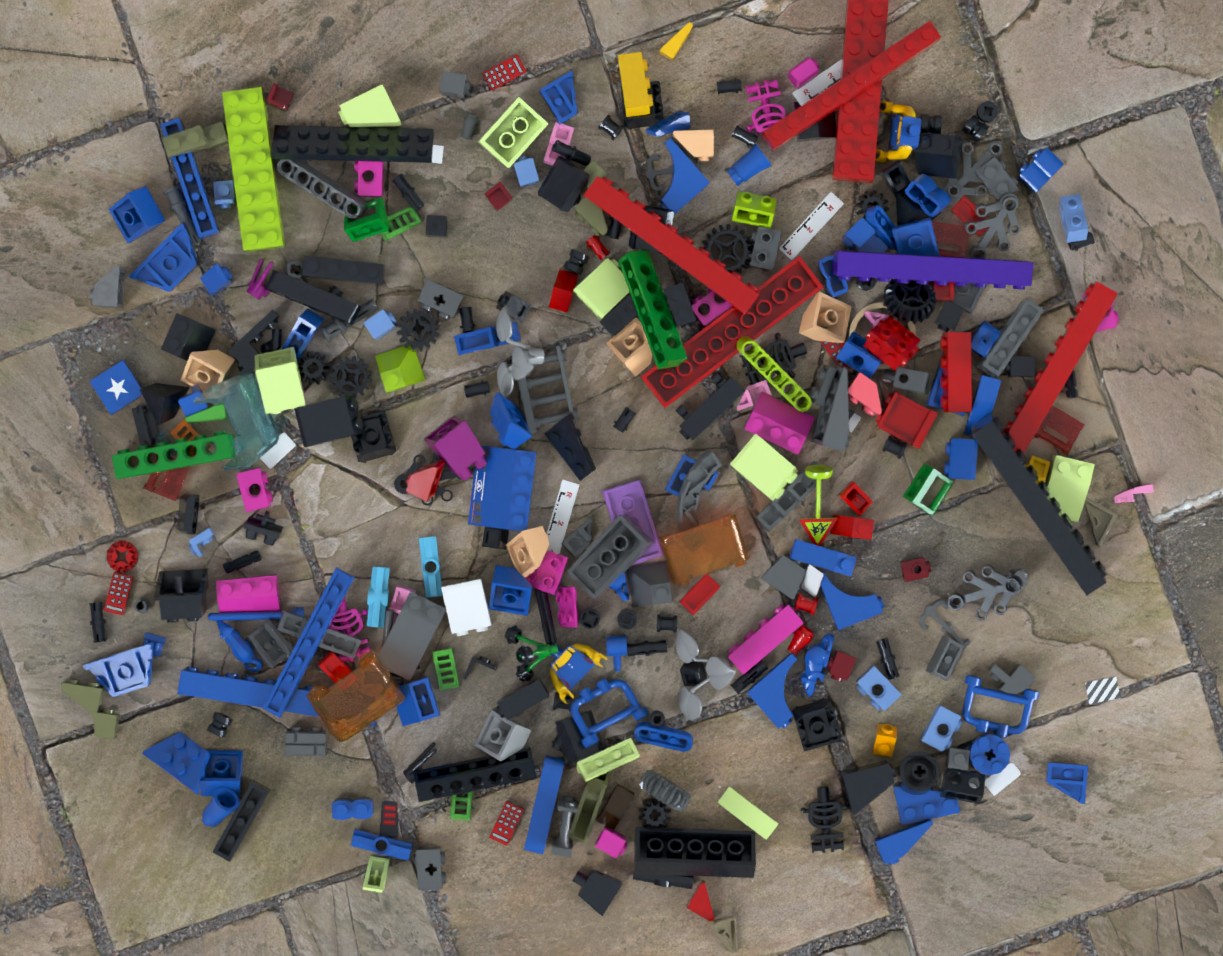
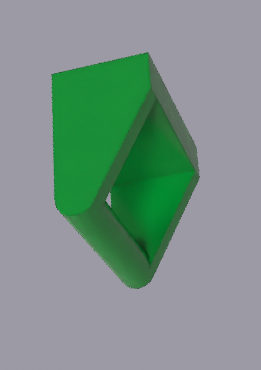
M382 197L366 201L367 209L376 207V214L355 221L354 218L344 217V231L353 242L389 231V223ZM357 205L352 206L353 210L357 212Z
M923 464L904 493L903 498L933 516L954 482L934 468ZM938 477L945 483L929 508H927L920 502L935 478Z

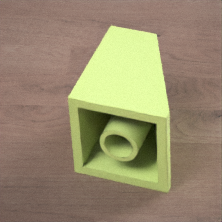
M383 85L339 105L341 109L338 112L344 125L348 124L350 127H399L402 125Z
M607 258L573 290L576 296L600 320L609 314L630 293L625 277L619 270L621 266L615 259L610 261Z
M294 347L255 355V372L266 414H278L283 410H294L295 408L305 406V395Z
M757 434L751 438L730 463L741 476L772 501L775 498L781 497L784 493V487L796 479V473L798 472L795 466Z

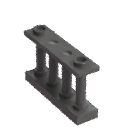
M1026 299L1025 302L1021 301L1002 328L1000 335L986 356L977 365V368L992 378L995 375L999 376L1044 309L1029 299Z
M556 346L557 353L545 355L542 364L559 361L561 373L532 379L525 376L518 380L526 421L531 434L537 433V428H540V425L559 422L571 412L575 418L573 419L574 425L576 424L575 420H579L577 408L572 406L563 363L567 361L565 349L561 350L560 346ZM563 380L565 392L538 398L530 397L528 389H532L533 386ZM563 400L568 402L569 412L540 418L538 416L534 417L533 409L536 406Z
M563 796V799L559 798L558 810L563 811L560 835L557 838H553L551 855L571 857L573 840H569L568 833L571 812L578 813L579 801H575V797Z

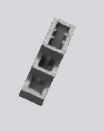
M813 461L810 465L818 464L815 461ZM804 470L784 489L781 497L775 498L755 519L770 532L816 488V479L807 477Z
M283 610L277 630L296 636L299 639L309 619ZM329 627L319 647L354 659L361 639Z

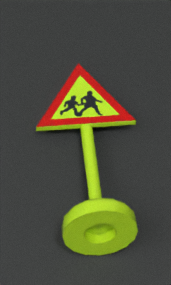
M810 465L805 468V474L809 478L816 479L815 518H800L799 521L812 543L821 546L838 519L820 518L821 479L830 478L833 475V468L827 465Z

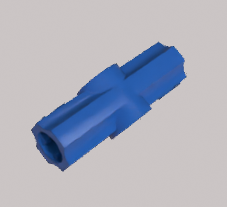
M355 829L351 846L373 851L379 855L384 854L409 861L413 843ZM377 841H386L387 848L384 850L379 849L376 845Z

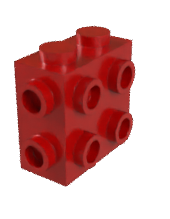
M889 316L885 321L881 319L874 329L872 328L865 337L868 340L864 347L895 371L900 365L904 367L910 360V357L913 358L919 350L917 345L921 340L896 319Z

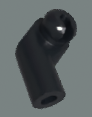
M272 329V339L260 346L262 353L280 349L282 330Z

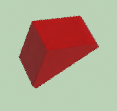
M559 269L548 308L568 313L578 274Z
M850 481L837 495L859 516L873 503L853 481Z
M703 880L698 884L686 907L706 920L712 921L715 919L705 881Z

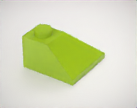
M402 346L375 355L386 393L426 381L416 351H412V346L408 348Z

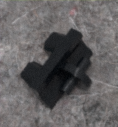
M266 511L264 516L257 514L256 518L249 516L247 522H245L244 529H246V538L256 540L258 533L265 535L264 543L273 546L282 533L283 526L276 525V519L270 518V511Z

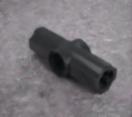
M633 874V880L651 882L661 887L674 886L692 889L694 876Z

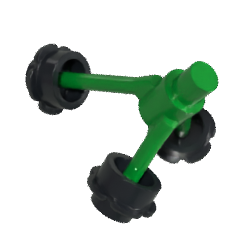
M515 625L511 628L509 627L505 633L508 644H517L521 640L537 647V650L532 651L529 646L525 647L522 645L516 651V659L522 664L516 667V675L521 681L528 682L534 676L532 669L545 659L546 656H551V653L558 652L557 644L544 645V643L521 636L522 630L518 629ZM534 655H538L539 657L528 666L527 664L533 661Z

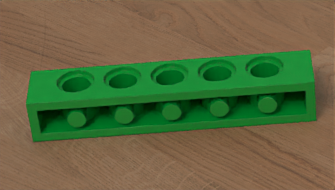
M648 250L628 252L618 261L657 368L677 367L687 359L652 259Z
M225 431L214 432V436L208 438L204 434L194 436L195 440L192 441L182 438L175 440V444L168 445V442L156 443L154 448H149L148 445L136 447L137 451L130 452L129 449L118 450L117 455H112L116 479H124L236 458L232 434H226ZM211 442H214L216 445V450L213 453L208 449ZM191 446H195L197 449V453L193 457L189 453ZM173 449L177 451V458L175 460H172L170 457V452ZM153 453L158 455V461L155 464L151 461ZM135 456L139 459L137 467L132 465V458Z

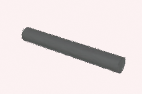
M391 609L386 610L381 649L392 629L394 610Z

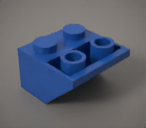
M429 676L391 688L402 726L440 716L441 713Z

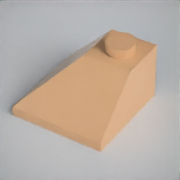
M714 130L673 131V140L693 159H697V162H708L709 158H713Z
M817 292L802 315L799 334L815 341L844 343L852 306L822 292Z
M637 318L632 320L606 343L635 377L651 364L653 354L642 324Z
M219 350L191 352L180 381L190 386L199 384L203 393L216 399V394L223 387L235 359Z
M543 526L523 530L506 544L514 568L524 578L540 567L549 547L548 535L544 531Z

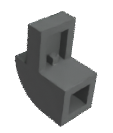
M994 663L988 668L991 672L990 677L998 683L1002 681L998 689L1009 694L1024 691L1036 678L1020 664H1017L1009 675Z

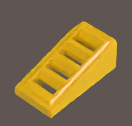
M690 22L686 24L660 49L659 53L671 61L674 60L693 29V24Z

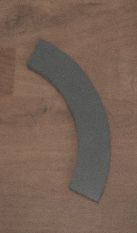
M710 448L701 455L687 473L677 500L676 518L678 529L691 553L707 542L697 520L700 491L711 475L722 465Z

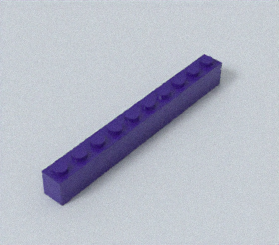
M834 250L833 275H837L838 279L850 280V276L858 277L860 281H870L871 277L877 278L879 282H889V279H897L898 283H909V280H916L917 284H928V281H936V285H948V282H955V286H967V283H974V287H986V284H994V288H1006V285H1013V289L1022 290L1025 289V286H1032L1033 262Z

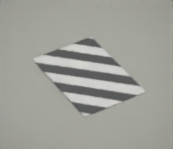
M1116 677L1085 683L1089 704L1120 698Z

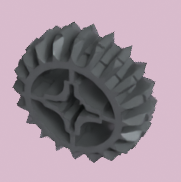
M647 770L639 782V786L644 791L677 811H683L691 799L690 794L686 790L652 770Z

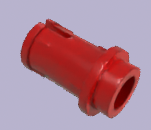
M593 235L586 241L587 248L590 247L601 261L610 254V251L600 242L599 236Z

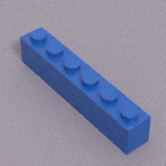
M180 118L160 124L164 137L185 130L183 121ZM190 152L172 157L198 237L205 239L220 234L194 153Z

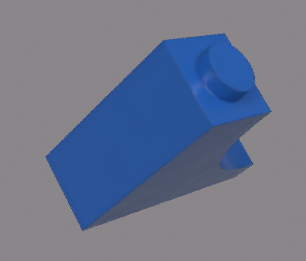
M668 138L663 144L670 154L673 173L669 188L659 200L662 202L661 208L674 210V214H676L710 182L671 138Z
M821 571L824 576L820 587L838 630L883 613L882 608L885 606L881 596L877 597L876 594L866 596L848 595L837 589L829 581L825 572Z
M792 653L787 655L746 691L778 729L781 726L783 729L792 722L791 718L793 717L784 697L786 675L790 667L797 660Z

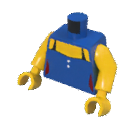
M881 101L880 103H885L886 108L879 111L882 113L893 112L894 114L892 117L888 153L881 149H876V153L880 154V156L875 158V160L885 163L888 159H906L911 151L919 145L922 120L916 117L914 109L910 106L894 105L890 101Z
M576 643L571 646L569 644L563 650L557 644L558 652L551 653L555 658L550 664L551 669L549 673L551 681L564 703H567L565 701L566 695L574 698L570 690L595 664L603 667L599 663L601 658L607 660L606 656L598 653L588 645Z

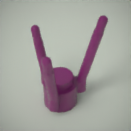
M262 258L259 260L252 279L248 283L249 288L246 290L258 300L262 296L266 298L270 292L265 289L266 284L263 283V280L273 266L271 261L259 280L256 279L263 263Z

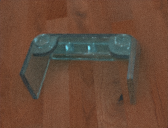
M251 373L241 374L212 385L193 400L195 404H224L237 435L233 439L236 458L231 459L222 467L224 471L248 469L275 446L279 440V433L271 413L266 414L259 385L255 376Z

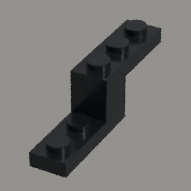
M274 310L268 313L229 349L230 353L242 364L244 369L216 394L220 401L232 399L236 395L235 390L239 386L242 388L251 381L249 377L256 373L255 355L260 353L251 343L253 341L257 343L264 336L262 333L267 328L271 330L278 324L277 319L280 316Z

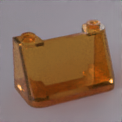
M734 513L726 515L722 519H716L681 532H676L674 535H666L659 538L674 584L678 583V586L690 583L689 579L733 564L735 567L747 564L746 560L749 559Z
M373 650L363 653L358 661L360 667L329 688L316 686L306 695L327 731L339 742L347 741L401 704L405 699L403 692Z

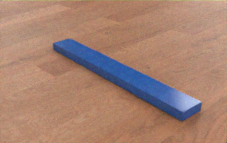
M338 567L335 569L263 709L279 718L282 717L355 578L354 576Z

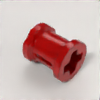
M799 593L794 610L800 609L810 612V615H814L818 598L811 599Z

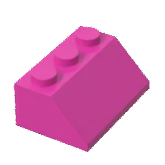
M761 391L744 429L798 455L815 417L801 412L795 407Z
M278 575L216 581L220 613L281 611Z

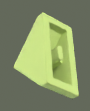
M370 856L363 884L364 890L383 892L390 859Z

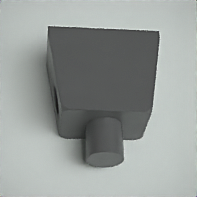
M781 555L762 575L761 579L793 600L807 570L800 566L801 561L789 559Z

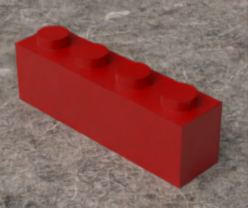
M943 332V336L940 337V347L943 348V356L940 358V367L943 368V376L940 378V386L943 388V396L940 399L941 408H943V412H972L971 332Z

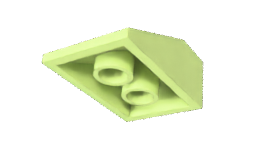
M1052 455L1046 485L1049 488V496L1057 499L1061 505L1062 514L1066 512L1071 521L1079 522L1095 464Z

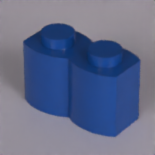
M1040 148L1032 156L1035 160L1030 165L1026 162L1019 169L1021 174L1018 178L1034 194L1064 165L1048 148L1045 150Z
M922 174L914 179L905 189L908 197L918 203L921 209L930 217L938 215L951 202L950 196L943 189L937 187L934 180L926 174Z
M830 255L818 261V270L822 278L825 279L827 293L830 297L835 298L847 293L848 285L846 280L838 279L837 275H833L834 255Z
M360 797L355 800L339 798L332 802V818L337 820H346L351 817L367 819L374 814L373 799L368 797Z

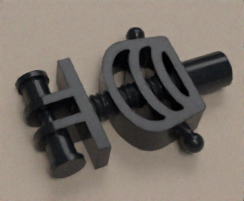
M775 333L776 341L769 343L766 346L765 352L769 355L770 347L774 346V355L771 358L785 372H788L791 378H794L795 373L791 370L796 367L794 358L807 354L804 343L789 347L787 340H780V333ZM781 345V353L778 354L777 346ZM742 354L739 355L743 361L742 367H747L748 369L745 375L749 377L750 385L760 382L756 376V372L759 371L757 369L752 370V364ZM758 359L757 365L762 364L765 359ZM784 360L789 367L786 368L785 366H783L781 361ZM778 370L773 371V373L778 375ZM760 373L761 378H762V381L767 380V379Z
M828 786L817 787L818 802H810L809 809L803 807L800 810L803 814L808 813V820L812 826L822 828V834L810 835L811 840L821 839V843H811L812 853L814 851L825 853V849L829 848L831 852L838 849L844 850L843 840L838 842L833 840V838L844 837L843 832L830 833V828L841 823L843 818L841 810H847L849 806L847 804L840 806L837 800L830 801ZM836 809L834 813L829 814V811ZM813 810L821 812V815L814 814ZM838 815V818H837L836 821H834V822H832V823H829V822H830L829 820H830L831 818H834V817H836V816ZM812 817L821 819V824L815 823ZM824 839H830V844H825Z

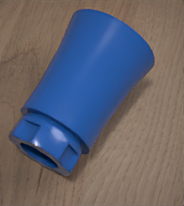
M755 144L744 156L732 164L733 167L726 171L736 185L739 186L743 181L746 182L772 165L757 144Z
M218 788L202 813L203 824L214 828L222 823L230 813L239 807L238 795L230 788Z

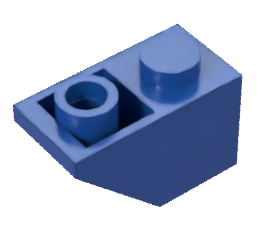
M219 264L214 265L200 277L212 296L233 283L230 279L233 276L229 269Z

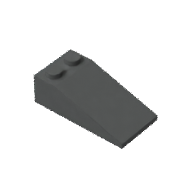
M832 365L837 370L825 402L820 407L811 442L844 452L850 441V436H848L847 369Z
M620 514L573 564L567 573L595 600L631 567L654 542L627 515Z
M410 591L375 664L410 681L446 609Z

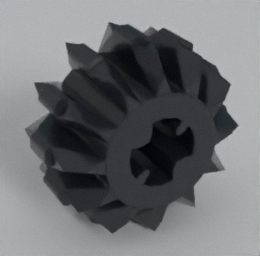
M876 190L872 191L871 197L869 192L866 191L864 192L865 198L862 196L858 197V200L862 203L855 204V207L861 208L856 214L860 215L863 213V218L866 219L865 214L869 208L867 204L871 205L872 203L880 206L884 211H889V207L883 206L888 203V199L881 201L880 199L884 194L880 193L876 197Z
M308 352V360L303 356L300 358L305 362L304 365L297 363L298 367L303 368V370L299 371L300 375L305 374L301 380L304 382L309 378L308 384L312 385L315 379L316 384L320 385V377L324 381L327 380L323 373L329 374L331 372L325 369V367L330 366V362L322 363L326 359L325 355L321 356L318 360L319 352H315L314 358L311 352ZM317 363L316 367H319V370L311 374L310 372L312 371L309 370V366Z
M652 797L649 798L650 805L643 801L642 804L646 809H638L640 813H644V815L638 816V819H646L642 826L645 827L649 823V827L656 825V828H660L659 824H662L666 828L667 824L664 820L671 821V817L665 814L671 813V809L664 810L667 805L664 803L660 805L661 801L658 799L654 803ZM652 810L660 812L657 819H653V816L650 818L649 815L652 814Z

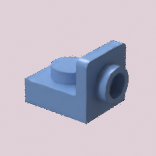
M234 181L213 182L214 205L219 206V209H229L231 205H235Z
M208 528L189 540V548L194 556L202 557L205 555L199 544L201 543L204 546L213 540L211 536L215 535L212 528Z

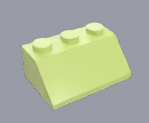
M517 97L477 142L507 168H510L548 123L520 97Z

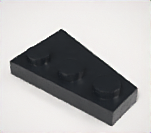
M571 412L544 434L581 481L592 473L596 467L587 447L582 444L580 439L581 432L579 428L576 429L573 422L575 418Z

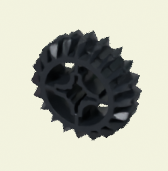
M727 224V230H724L723 226L719 225L720 232L713 228V236L709 233L706 234L709 241H702V244L707 245V248L703 247V249L710 253L708 257L713 260L711 256V245L713 243L720 251L718 260L723 262L725 259H731L737 263L733 267H725L724 269L728 272L737 270L741 275L743 271L740 267L742 266L744 269L749 268L745 261L750 262L751 258L747 256L753 253L752 250H748V248L753 247V243H746L750 236L742 237L745 230L738 234V226H735L734 230L731 231L730 224ZM723 235L735 237L727 244L717 239ZM739 241L744 250L742 259L735 253V246ZM732 244H734L731 248L732 250L730 251L733 252L732 255L727 254L722 259H720L723 255L722 253L724 252L722 250V247L728 248Z
M891 279L884 289L882 296L884 300L883 306L887 307L886 312H892V318L898 317V321L905 320L906 324L911 321L915 325L917 321L922 323L925 319H928L934 312L936 292L932 291V286L917 284L916 280H909V283H898L897 279Z

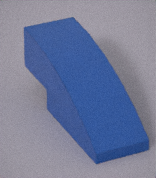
M511 322L512 335L510 339L520 342L517 322ZM496 326L454 336L458 355L510 344L499 340Z
M984 375L980 376L972 401V412H969L964 434L972 435L971 427L989 414H992L1001 380Z

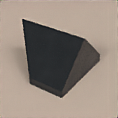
M896 194L897 226L930 217L907 194ZM936 215L935 217H930L931 221L938 215Z
M154 383L140 389V392L158 425L175 417L180 407L178 399L184 397L190 387Z

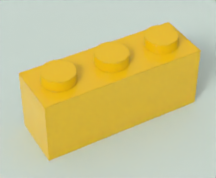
M642 52L618 55L626 117L650 114V106H653L652 94L648 95L647 89L651 88L649 76L645 77V71H648L647 59L642 58Z

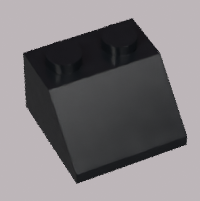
M920 132L919 145L915 149L918 175L926 174L932 177L957 179L963 140L953 135Z
M176 313L161 350L188 361L191 352L208 350L216 330Z

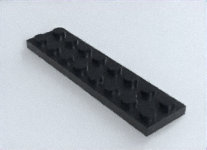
M275 125L271 154L272 159L432 163L434 129Z

